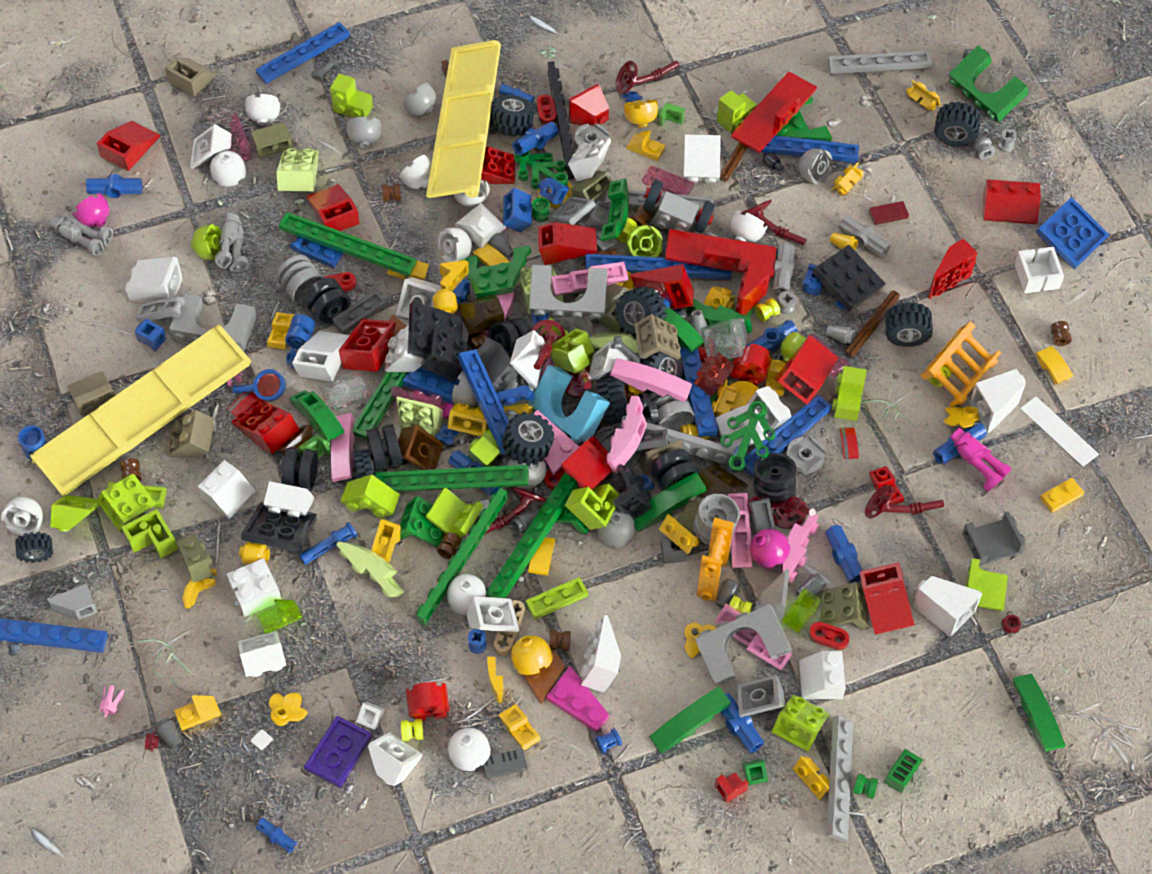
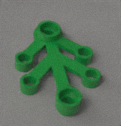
M527 151L520 156L514 155L515 162L520 164V170L518 171V179L520 181H526L529 178L526 165L532 167V179L530 180L532 189H539L541 182L539 172L564 185L568 184V176L563 173L566 170V163L562 160L553 162L552 153L530 154ZM547 168H555L560 173L555 174Z
M761 401L752 402L748 407V411L736 417H730L727 420V425L732 430H736L740 423L748 419L750 420L747 426L729 435H723L720 439L724 447H730L733 441L743 437L737 454L729 459V466L736 472L743 470L745 467L744 457L751 438L757 448L756 453L760 458L764 459L769 455V450L763 445L755 429L758 421L764 430L763 436L766 440L771 441L776 436L775 431L770 428L765 418L767 407ZM756 409H761L759 414L755 413ZM732 421H737L736 425L731 426L730 423ZM767 432H773L772 436L767 437ZM729 438V443L725 444L724 440ZM762 449H765V454H759ZM736 462H741L739 467H735Z

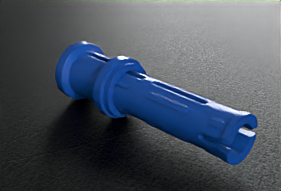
M347 522L346 526L337 531H332L329 537L300 553L299 557L303 564L306 565L336 547L338 542H346L352 537L356 538L357 533L350 522Z

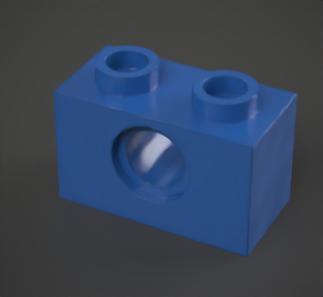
M513 188L503 196L504 226L521 233L531 225V195Z

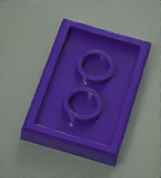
M336 716L304 765V769L341 788L372 739L373 734Z

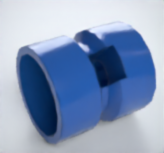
M294 315L290 328L287 331L285 342L289 346L299 349L311 338L315 328L314 320L306 315Z
M26 426L18 434V441L27 459L32 460L30 455L47 444L40 427Z

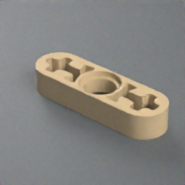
M514 600L512 601L514 610L519 608L515 616L520 630L525 616V606L521 601ZM498 631L494 641L495 652L500 656L510 654L518 632ZM504 637H506L507 646L501 649L500 645L503 644Z

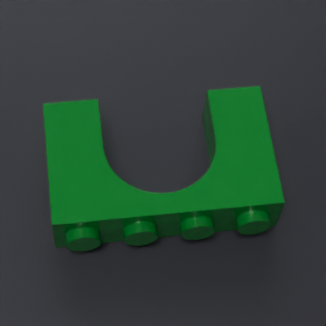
M977 45L948 73L949 82L954 88L958 87L967 99L971 98L976 107L979 109L983 108L990 119H996L1000 122L1029 94L1028 87L1014 76L997 92L984 93L979 91L974 86L975 81L992 63L990 54Z

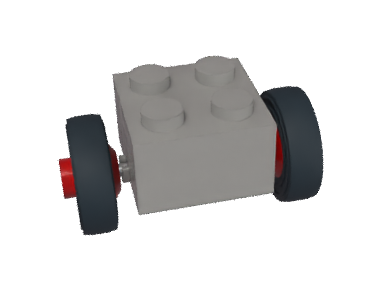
M655 179L651 188L647 187L644 194L646 199L643 209L651 212L658 201L660 202L652 221L658 228L688 232L696 217L694 230L698 233H703L707 225L711 224L714 217L712 213L715 204L706 201L698 212L700 206L667 191L664 196H661L663 182Z

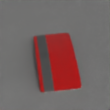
M254 391L245 392L227 410L236 417L247 409L253 401L259 399V397H257Z
M840 428L844 459H858L859 453L855 428Z

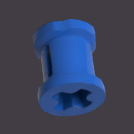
M473 629L469 632L468 647L472 653L480 654L486 649V634L483 630Z
M612 728L611 732L601 737L599 735L595 737L596 744L602 754L615 745H622L621 738L615 728Z

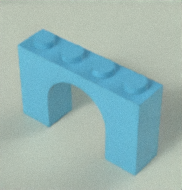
M548 365L534 392L535 398L529 402V405L533 407V412L538 410L554 425H557L563 433L569 434L571 436L570 439L579 444L586 442L594 435L610 402L597 393L585 391L574 413L566 417L562 411L561 402L572 375L560 367Z

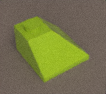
M63 495L51 505L50 527L57 528L58 531H69L100 506L97 503V499Z

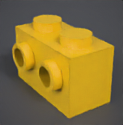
M458 403L451 409L447 429L476 436H482L487 429L490 430L480 407L474 408L469 407L468 404Z

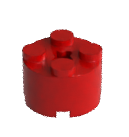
M751 343L750 346L737 347L731 365V377L758 386L759 383L767 379L773 357L769 356L770 352L766 348Z
M423 682L413 685L412 690H409V687L405 690L409 717L414 718V720L422 719V722L426 721V717H434L435 719L447 717L450 707L447 685L445 683H442V686H437L436 682Z

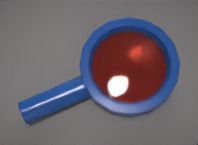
M266 369L257 374L253 384L233 386V393L254 391L260 399L272 402L283 395L286 383L284 377L274 369Z

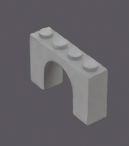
M532 265L530 312L535 316L552 314L554 317H563V315H571L573 318L590 316L592 319L605 317L607 268L588 267L587 290L584 296L576 302L564 303L557 300L551 293L552 267L549 265Z
M183 293L182 298L185 299V303L181 307L180 317L173 318L169 330L173 340L192 343L209 330L203 329L198 325L204 308L201 296ZM236 304L229 323L222 328L244 352L257 316L255 307Z
M760 604L754 608L755 611L741 613L736 616V620L731 622L724 621L718 625L717 629L713 631L710 629L705 630L699 634L700 637L695 639L715 684L721 685L737 677L728 657L727 649L730 639L739 631H757L765 644L769 656L774 660L792 652L778 617L770 604Z

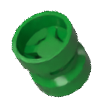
M538 197L532 202V218L537 222L548 220L550 203L546 198Z
M858 773L853 793L857 795L864 794L867 798L874 799L879 779L873 777L869 779L865 775Z

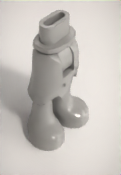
M227 213L226 219L223 220L221 236L219 238L221 249L216 254L215 262L222 269L230 265V271L241 272L248 269L249 261L247 257L241 256V246L244 242L242 222L238 215ZM230 246H232V255L229 252Z
M58 215L50 222V227L54 228L55 232L76 245L79 243L86 247L93 256L101 255L104 251V246L108 247L113 238V229L108 226H103L100 231L83 225L75 218L60 217ZM83 234L89 236L92 240L85 238Z

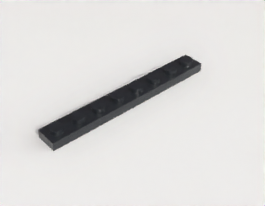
M552 61L548 62V78L556 109V121L563 158L566 163V174L568 180L575 179L568 163L575 150L574 147L571 148L570 146L572 144V135L568 134L570 125L569 120L566 121L565 119L567 118V109L563 107V104H565L564 94L560 93L562 91V83L558 81V78H560L559 68H556L555 62Z

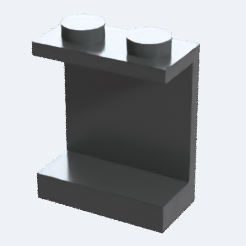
M488 338L477 352L496 393L504 391L519 373L510 364L511 357L503 346Z
M1009 511L1004 513L1002 520L976 528L973 522L965 524L962 535L974 559L980 560L979 566L1021 554L1025 545L1024 536L1019 533L1016 520L1011 517Z

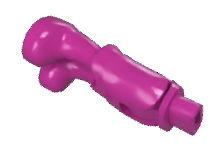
M960 427L950 436L955 442L954 446H957L958 453L968 464L973 465L985 477L983 488L986 492L995 487L1012 470L1008 464L1002 463L991 455V450L971 436L969 432L965 433ZM982 459H984L994 469V471L989 466H987L982 461Z

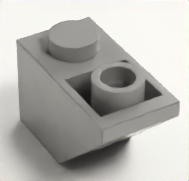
M87 584L75 586L72 590L55 594L52 598L48 599L53 612L77 620L98 613Z

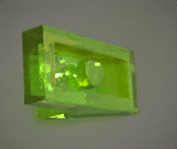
M804 588L782 621L796 632H801L809 618L816 615L821 599Z
M274 599L275 607L257 614L265 634L303 618L295 600Z

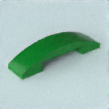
M625 178L610 182L607 197L611 200L608 224L602 226L600 238L602 242L618 237L625 227L629 208L628 185Z
M667 307L665 310L667 316L663 319L676 327L678 344L692 354L704 343L703 338L685 319Z

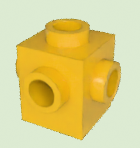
M711 287L704 304L712 306L715 310L720 305L733 309L736 296L732 295V291L725 287Z

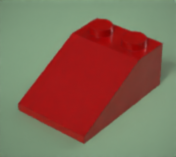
M362 319L338 350L343 369L377 372L385 361L389 349L388 342L393 336L396 322Z

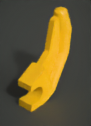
M210 569L212 576H217V570ZM207 577L193 583L191 578L185 586L182 596L184 607L189 609L191 606H194L199 592L215 586L216 580Z

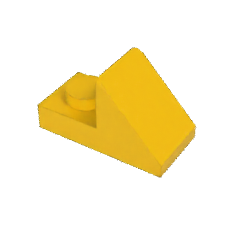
M650 130L635 134L626 149L658 162L665 151L666 145L650 139Z
M454 261L439 265L440 274L443 276L440 281L441 289H449L452 292L469 273L468 261Z
M384 519L380 520L371 551L381 556L388 563L391 560L395 544L401 540L400 525Z
M193 695V703L174 710L182 731L221 715L214 696Z

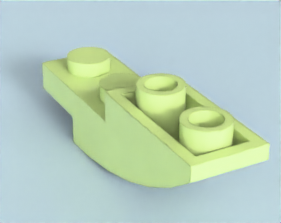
M338 542L336 544L340 549V554L352 563V568L359 574H369L373 581L381 585V590L386 596L400 597L404 593L392 578L397 571L381 556L356 544Z

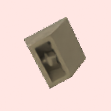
M176 57L165 67L168 82L194 97L217 76L215 72L190 58Z
M195 410L173 422L167 455L170 457L199 458L208 453L215 419Z

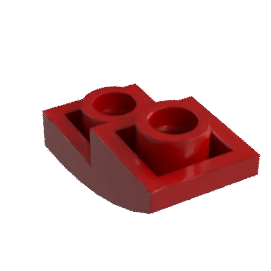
M887 466L869 472L876 491L884 485H890L893 488L891 505L904 502V496L895 485V477Z

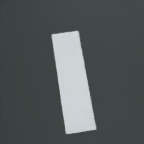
M1038 397L1033 398L1020 408L1083 467L1099 455Z

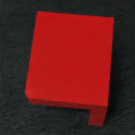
M736 773L727 778L722 774L716 778L714 787L724 801L728 803L747 791L749 783L747 780L742 782Z

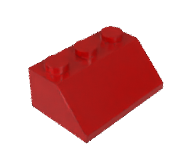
M987 179L983 190V221L1037 224L1041 200L1040 183Z

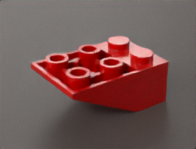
M130 121L108 131L96 144L101 158L129 171L158 140L160 134L134 121Z
M486 146L481 180L484 183L487 181L488 184H514V155Z
M339 184L306 196L320 224L338 231H343L360 224L355 204Z
M557 222L538 226V247L544 265L597 253L596 228Z
M964 238L949 246L933 276L928 294L929 299L941 295L944 290L949 287L953 288L958 282L963 279L966 280L972 275L978 253Z
M751 254L750 261H746L735 312L746 315L766 295L773 258Z
M683 264L630 274L635 288L648 287V289L653 288L661 294L660 297L669 301L670 308L678 309L693 306L694 289Z
M808 335L774 380L803 403L808 404L819 391L837 362L838 357L812 336Z
M260 398L253 401L246 410L239 413L231 421L236 428L256 445L271 454L300 431L291 413Z
M594 436L590 437L561 464L565 473L572 476L580 488L589 487L591 490L612 472L610 465L607 464V454L610 452Z
M899 562L859 571L875 635L915 626L904 573Z

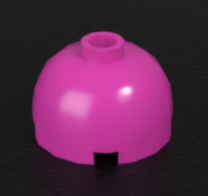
M100 193L97 194L99 197L89 196L75 207L77 209L76 213L72 212L76 220L90 228L102 227L109 216V204Z
M775 529L759 531L750 543V554L753 560L764 569L771 570L774 569L772 566L781 565L790 552L788 538Z

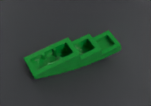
M697 472L654 496L650 500L653 508L634 520L637 532L665 519L667 514L671 516L672 511L686 505L689 499L705 492L706 486Z
M1033 674L1014 677L1012 684L1021 697L1020 704L1029 717L1028 724L1045 752L1064 748L1065 742L1058 724Z
M718 686L663 724L649 738L660 754L693 735L696 729L711 721L714 715L729 707L731 702Z

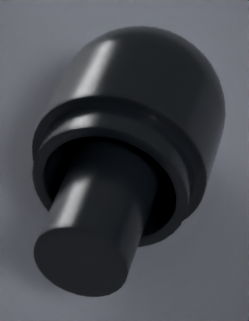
M766 153L763 156L762 161L768 168L772 170L777 169L780 172L784 169L779 157L773 153Z

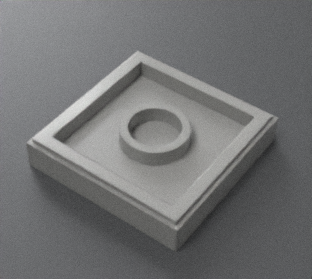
M571 196L549 214L548 219L553 223L574 225L593 209L596 204L594 200Z

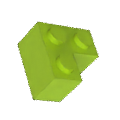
M340 73L337 75L330 87L333 111L353 118H367L373 107L372 95L356 90L355 78Z
M730 90L719 98L717 122L727 131L733 133L755 109L757 104L744 93L737 95Z
M576 328L553 343L550 355L556 367L576 374L583 371L590 364L588 356L594 349L587 332Z
M844 366L843 372L838 373L834 393L838 394V398H834L832 410H835L834 418L857 421L867 370Z
M489 429L483 433L479 440L476 438L469 445L468 457L474 462H478L482 467H491L502 456Z
M371 474L347 482L340 502L351 511L355 512L367 508L376 517L383 518L393 515L400 494Z
M610 484L597 486L593 490L589 487L575 489L569 496L565 506L590 530L607 526L616 508L613 500L620 494Z
M158 509L121 527L125 539L134 553L151 544L160 559L178 550L176 540Z

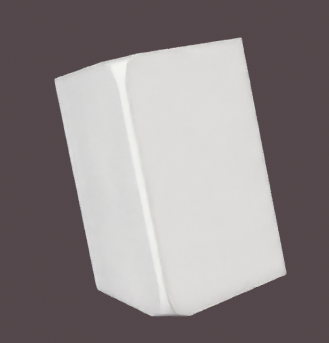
M364 702L362 703L356 723L375 730L385 709L372 703Z

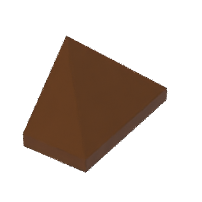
M311 425L300 426V431L282 445L277 452L285 453L288 447L298 448L312 438L313 427Z

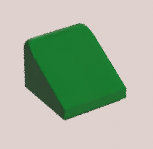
M763 759L741 763L745 779L749 783L748 786L768 781L765 761Z

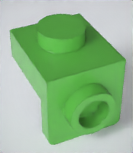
M665 103L663 109L660 108L657 114L659 126H663L665 120L682 125L685 117V108Z
M317 434L298 447L302 453L306 449L316 450L318 458L324 454L331 456L330 441Z

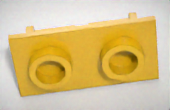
M911 81L912 88L908 87L906 90L908 97L916 102L923 98L919 104L929 111H934L937 105H941L940 97L934 91L929 92L921 82Z
M859 162L854 166L850 164L843 171L845 175L843 177L840 175L833 182L835 185L831 191L836 188L840 196L848 193L853 185L863 177V171L856 167Z
M728 380L725 381L724 386L720 385L717 396H719L717 402L713 401L714 417L730 412L732 405L726 402L733 404L738 394L737 386H727Z
M667 514L659 530L689 554L692 547L699 545L698 537L683 527L676 518Z
M801 756L792 769L812 793L821 800L826 792L829 793L830 780L824 773L817 774L820 769L811 758L807 756L803 758Z

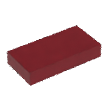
M904 201L869 208L874 225L908 219L909 217Z

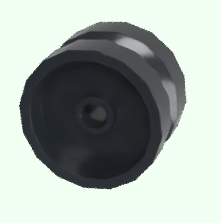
M328 277L315 282L308 288L303 297V304L320 325L332 324L334 317L350 307L351 299L334 278Z
M522 318L500 321L491 326L489 338L500 343L508 355L512 357L516 340L529 333L531 328Z
M393 424L382 427L383 439H381L376 428L366 430L367 447L375 471L386 468L385 457H388L389 464L392 467L401 466V452Z
M288 447L282 466V484L298 486L312 492L318 470L317 451L306 449L302 453L297 447Z
M676 449L665 453L650 468V473L658 483L661 492L696 472L698 475L700 474L685 449Z
M770 453L764 459L758 458L754 464V491L756 495L761 499L769 498L770 502H782L792 497L796 491V464L794 460L781 453Z

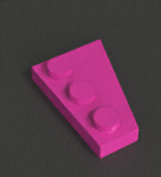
M570 666L546 696V700L597 733L609 718V713L588 687L581 685L582 680Z

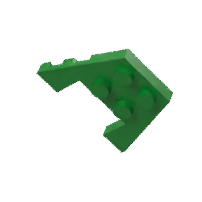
M812 96L803 105L811 104L813 101ZM800 110L776 134V136L825 140L829 142L832 140L827 126L809 130Z
M530 245L514 248L513 262L479 268V258L477 255L465 259L468 261L469 267L467 275L477 299L493 294L496 296L512 293L521 276L520 271L527 263V256L531 254Z

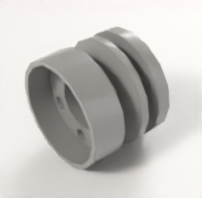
M305 255L289 258L280 266L276 274L277 281L296 304H303V297L308 288L315 282L324 279Z
M654 392L651 393L652 396L649 399L650 401H655L659 415V422L655 423V425L680 431L681 425L691 424L694 420V412L687 400L682 402L668 394L662 397Z
M712 494L701 501L693 522V531L702 543L710 545L714 518L733 522L734 532L740 518V510L736 502L726 495Z

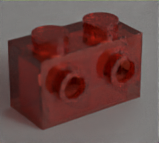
M719 352L714 357L711 355L704 362L706 367L702 365L697 371L696 375L698 377L694 381L698 387L711 397L735 368V365Z

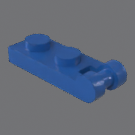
M298 236L290 244V248L293 251L331 268H335L343 256L342 252Z
M520 386L496 393L501 405L505 406L514 405L516 401L524 399L528 402L533 401L535 398V393L528 386Z

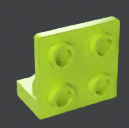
M134 474L102 491L97 499V503L119 532L122 531V526L153 508L156 504Z
M444 488L430 508L426 518L444 533L450 532L462 538L468 533L484 505L479 501L472 505H467L450 490Z
M972 558L967 571L965 587L982 593L977 607L1003 611L1008 575L982 570L979 567L980 560Z
M793 695L779 713L772 733L809 752L819 730L830 714L824 711L823 708L807 702L804 698Z

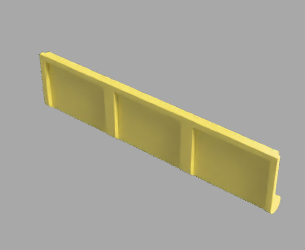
M496 40L451 48L426 193L427 198L465 193L466 196L475 198L479 194L501 44Z
M218 324L30 455L32 463H35L62 496L67 495L247 368L251 360L224 328Z

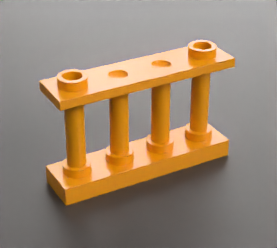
M971 321L957 330L920 375L925 381L931 377L933 379L936 378L955 397L949 404L951 407L957 404L962 405L968 399L967 394L985 372L998 362L997 358L1001 354L998 350L990 355L972 337L971 331L975 328V325ZM963 341H967L985 360L981 366L962 349L961 343ZM953 353H956L975 372L970 379L952 361L950 356ZM942 366H947L963 382L964 387L960 391L941 373Z
M714 518L708 557L702 555L697 596L703 600L716 601L721 567H727L734 528L733 522Z

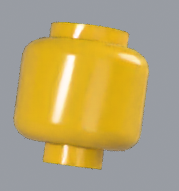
M449 289L438 290L432 298L433 308L452 314L457 311L456 295Z
M247 541L239 549V557H241L244 565H249L263 558L267 564L269 560L270 550L264 544Z

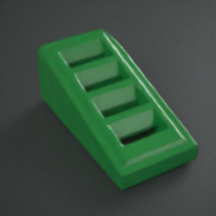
M904 749L885 777L884 783L903 793L923 759ZM905 756L915 761V765L904 759ZM903 762L904 764L908 765V766L911 767L912 769L909 770V769L906 768L905 766L901 765V763ZM899 768L903 770L904 772L908 773V775L906 776L897 769ZM893 775H898L899 777L903 778L904 781H901Z

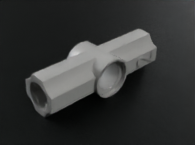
M849 215L845 216L839 224L838 228L849 236H854L858 240V247H866L879 257H884L891 247V244L876 235V231L872 226L867 224L863 226Z
M790 243L779 245L773 287V292L777 296L790 289L795 247Z

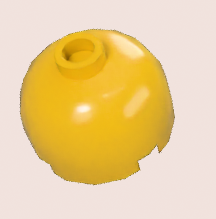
M648 99L647 101L638 100L623 104L626 119L632 124H637L638 128L648 127V123L653 122L657 117L658 102L655 99Z
M529 635L522 637L513 645L511 660L518 673L532 675L539 673V669L543 666L547 668L553 660V654L543 638Z

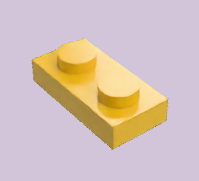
M1070 478L1041 494L1040 499L1053 513L1083 496L1084 491L1073 478Z

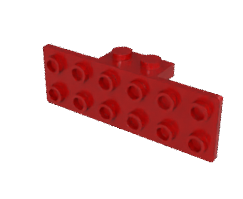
M788 72L734 130L731 138L760 153L817 90V86L792 72Z
M670 229L665 259L744 273L746 261H750L751 254L773 258L770 278H772L774 275L776 247Z

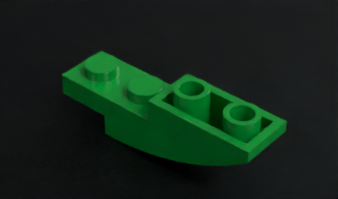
M693 299V306L684 307L685 313L692 316L691 313L693 311L701 310L711 331L728 334H747L753 331L750 318L735 312L731 308L720 305L715 310L712 306H706L697 299Z
M304 390L289 397L291 404L308 418L309 424L327 441L345 433L335 415L314 391L308 392Z

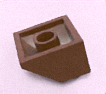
M417 424L403 428L398 439L401 455L420 470L436 469L444 446L441 441Z

